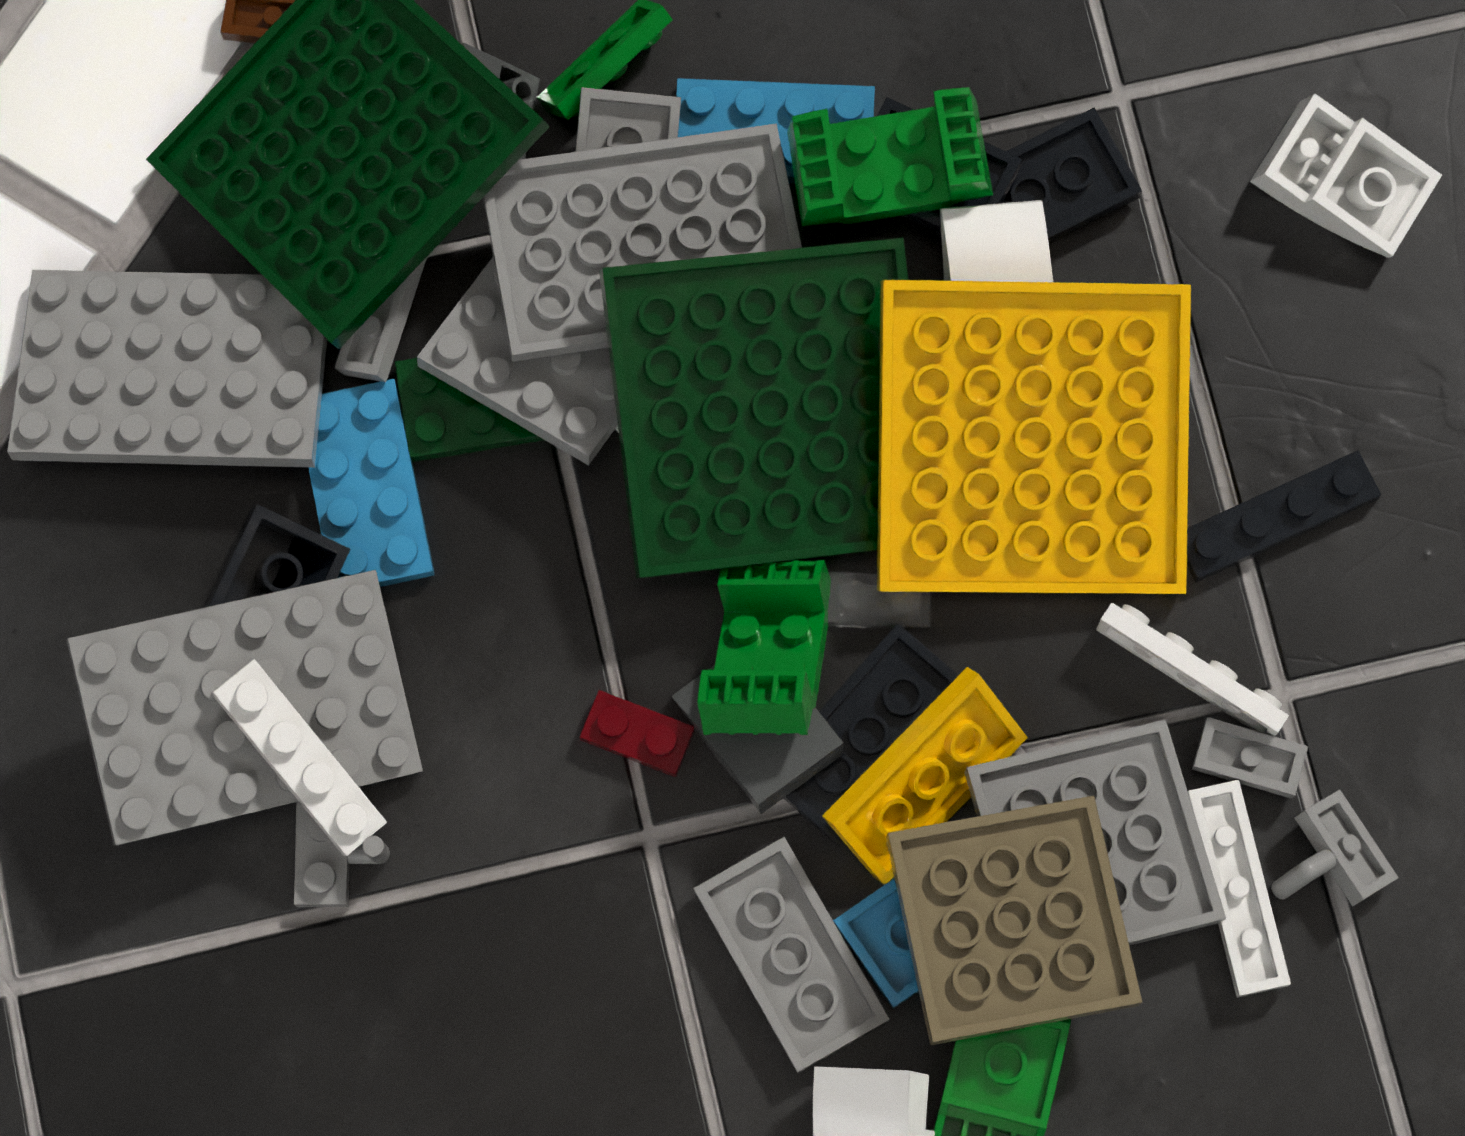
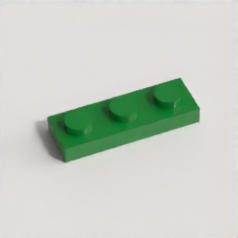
M637 0L536 97L548 113L569 120L571 117L578 116L581 87L601 89L607 83L619 79L628 68L627 63L641 50L653 46L661 38L662 30L673 19L661 4L648 0Z

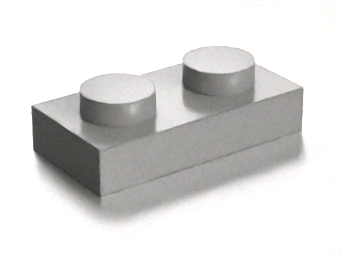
M1207 717L1203 725L1192 770L1229 781L1239 780L1240 784L1292 799L1296 795L1308 746Z

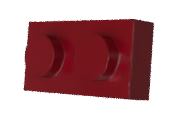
M599 690L580 734V740L670 776L677 777L694 735L695 727Z

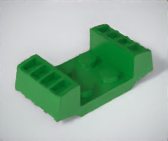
M970 88L933 91L934 107L832 124L829 122L827 109L792 116L787 135L802 226L837 222L853 224L949 208L959 202L992 196L993 191L977 100Z
M794 560L792 562H771L722 568L717 586L724 609V616L714 670L701 671L697 703L703 734L729 733V735H735V733H752L753 735H758V733H776V735H781L782 733H799L800 735H808L812 711L816 707L828 630L831 578L825 561Z
M1071 1019L955 1041L940 1106L937 1109L932 1130L935 1131V1136H1044Z

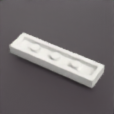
M1114 603L1110 604L1096 628L1098 632L1250 729L1272 736L1277 735L1289 716L1280 710L1282 704L1277 698L1264 690L1256 688L1252 692L1236 682L1237 674L1224 664L1214 660L1208 664L1192 654L1194 648L1190 643L1174 633L1168 632L1164 636L1148 626L1149 618L1136 608L1126 604L1122 608Z
M255 659L251 660L211 693L343 856H348L366 838L372 836L387 823Z
M1239 780L1189 790V798L1226 919L1218 923L1236 997L1291 985Z

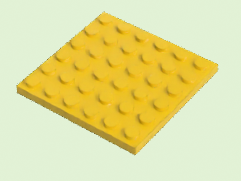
M882 280L877 591L1186 594L1191 285Z

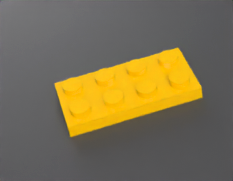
M966 667L822 817L870 874L885 885L894 877L886 841L887 834L947 822L971 797L964 774L966 768L1010 757L1028 737L982 677L974 670Z

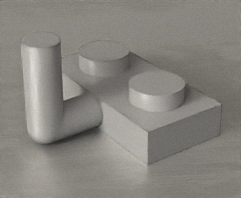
M1338 790L1294 817L1317 853L1272 883L1271 889L1277 898L1286 899L1329 871L1351 905L1355 906L1399 877L1341 790Z
M298 801L296 802L294 905L296 907H349L350 864L385 863L390 857V850L381 838L369 836L365 839L364 843L348 856H343Z

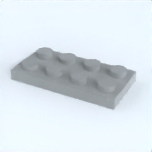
M785 837L693 888L797 1074L889 1022V1017Z

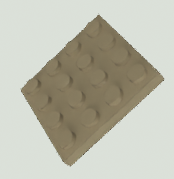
M1094 795L887 834L888 851L930 1045L1136 1007L1142 1003Z

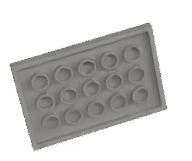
M777 123L521 159L483 197L512 362L608 348L599 274L601 268L802 248Z
M32 270L7 452L12 460L315 468L327 339L263 275Z
M376 570L66 639L114 846L298 802L297 798L211 694L253 659L257 661L358 787L423 771Z

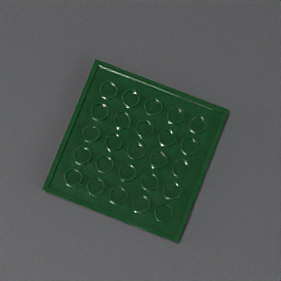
M295 0L146 160L331 344L340 349L550 126L414 0Z
M903 238L601 268L599 274L636 579L878 550L881 281L908 280Z

